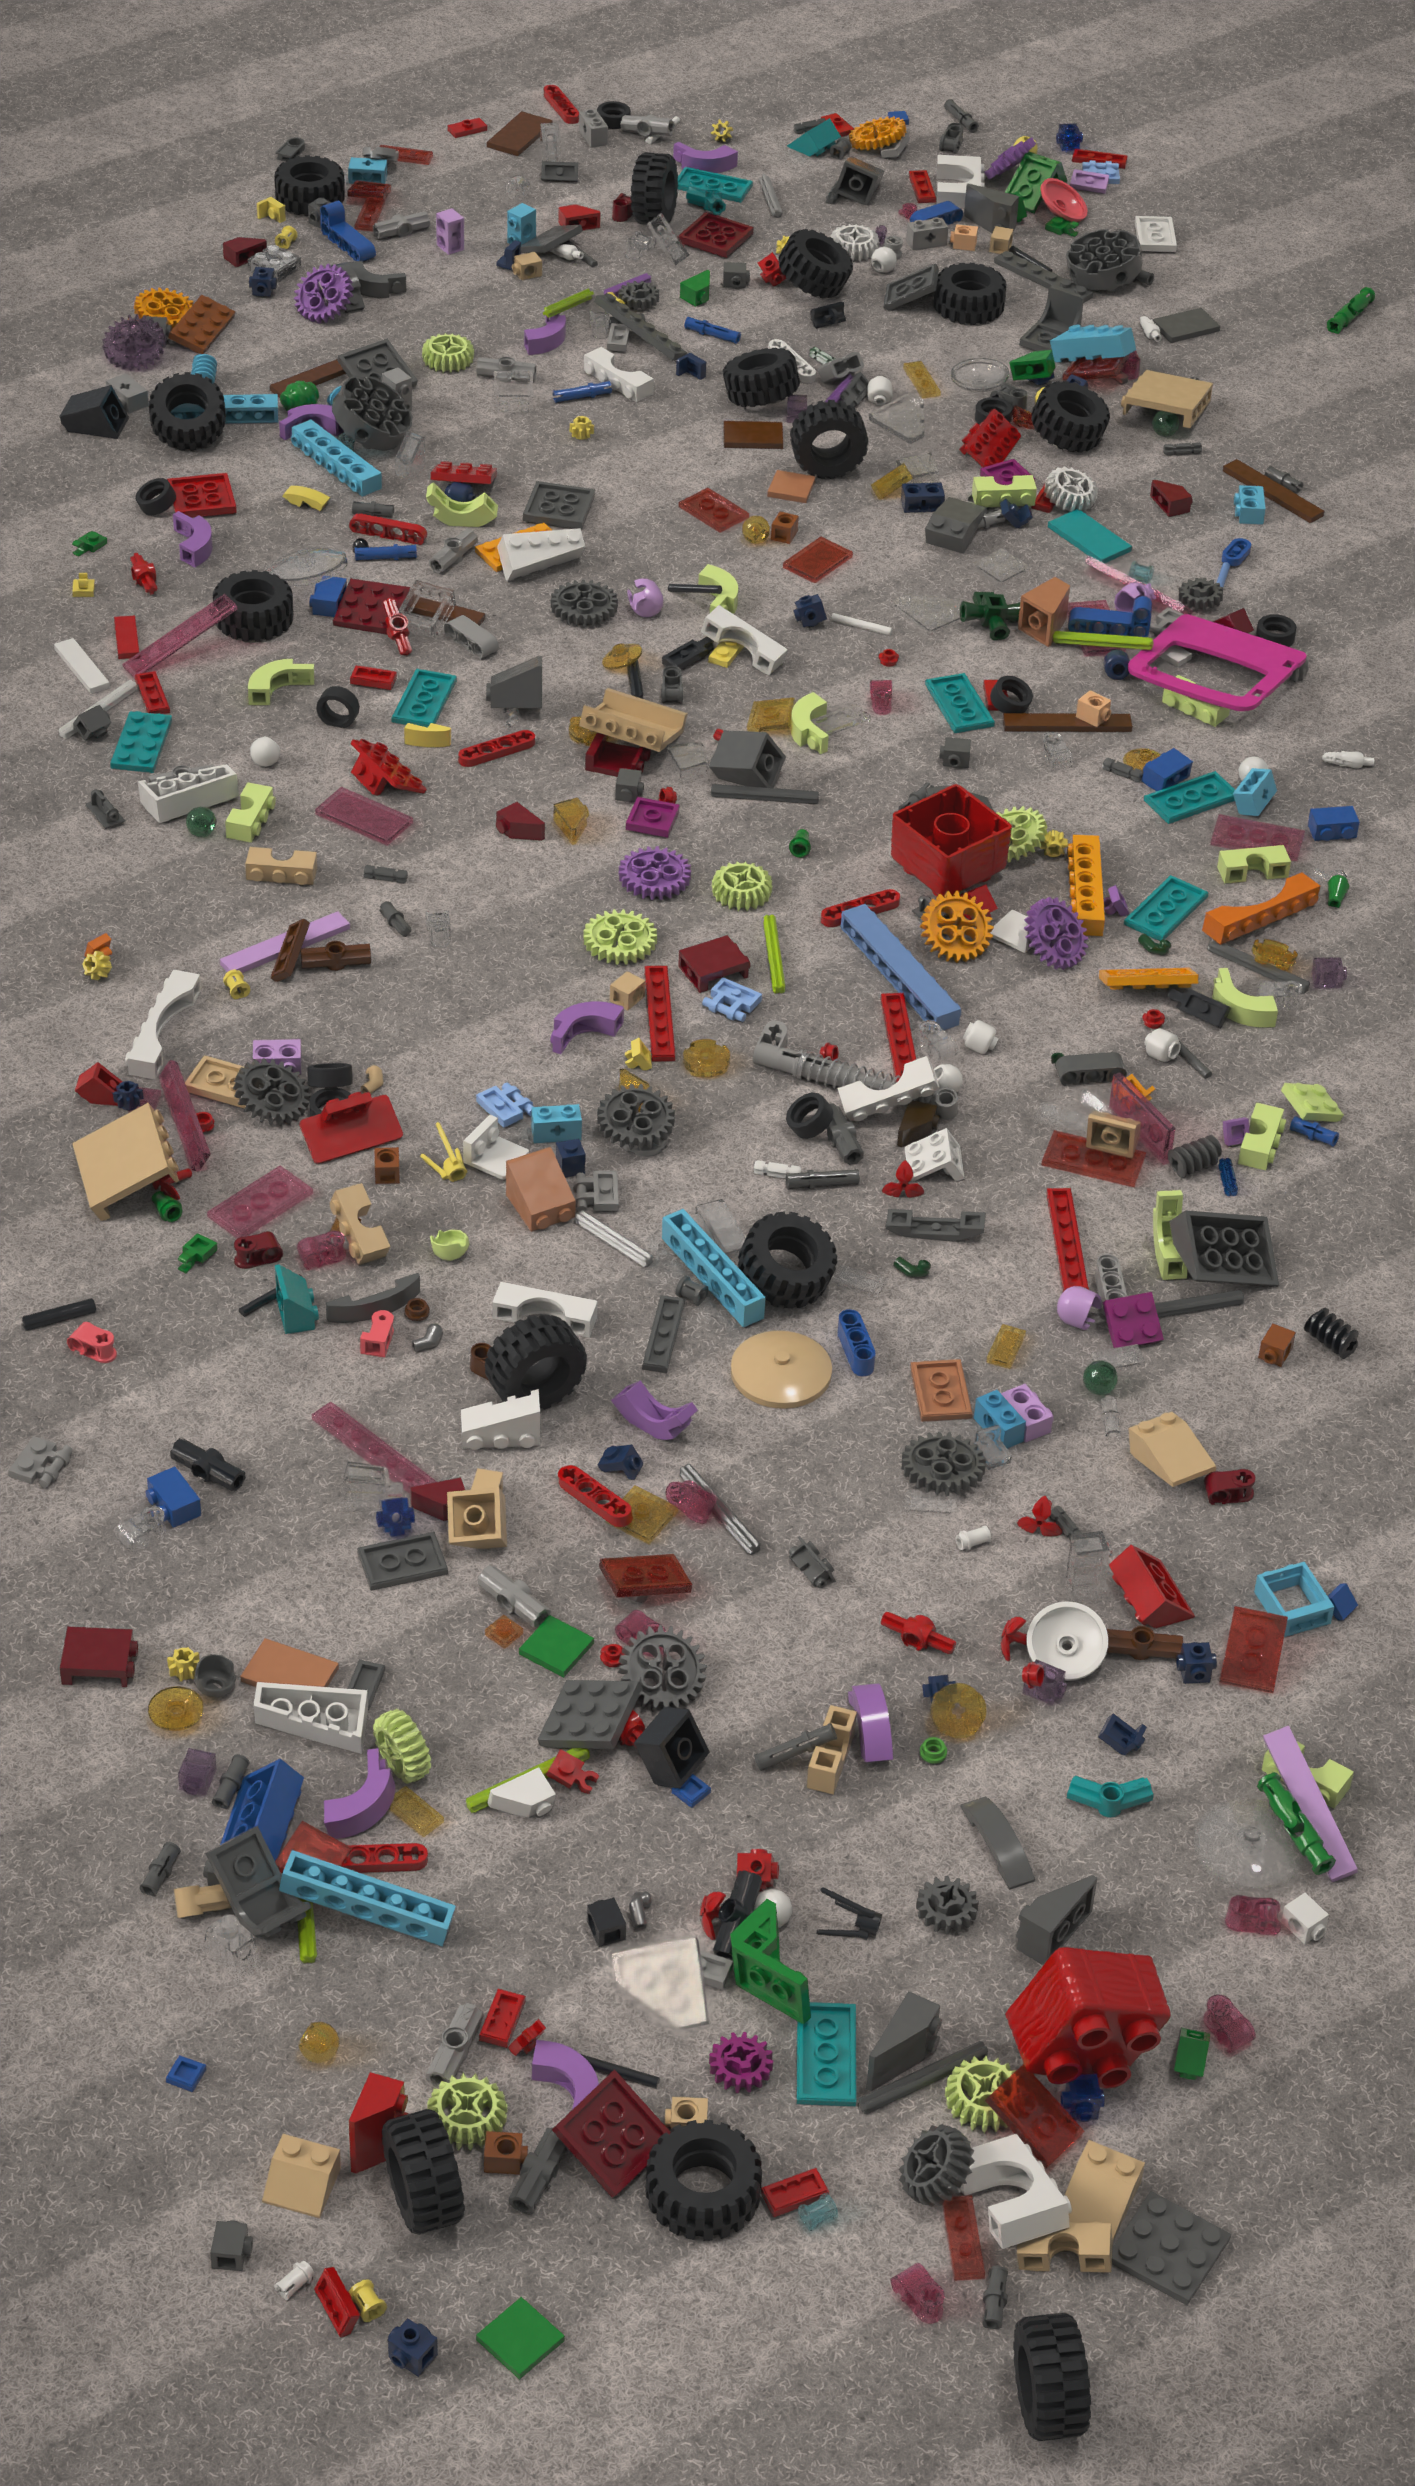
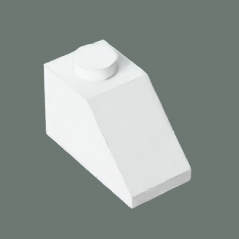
M536 1768L490 1790L487 1803L490 1808L529 1818L535 1814L542 1816L552 1809L556 1794L540 1768Z

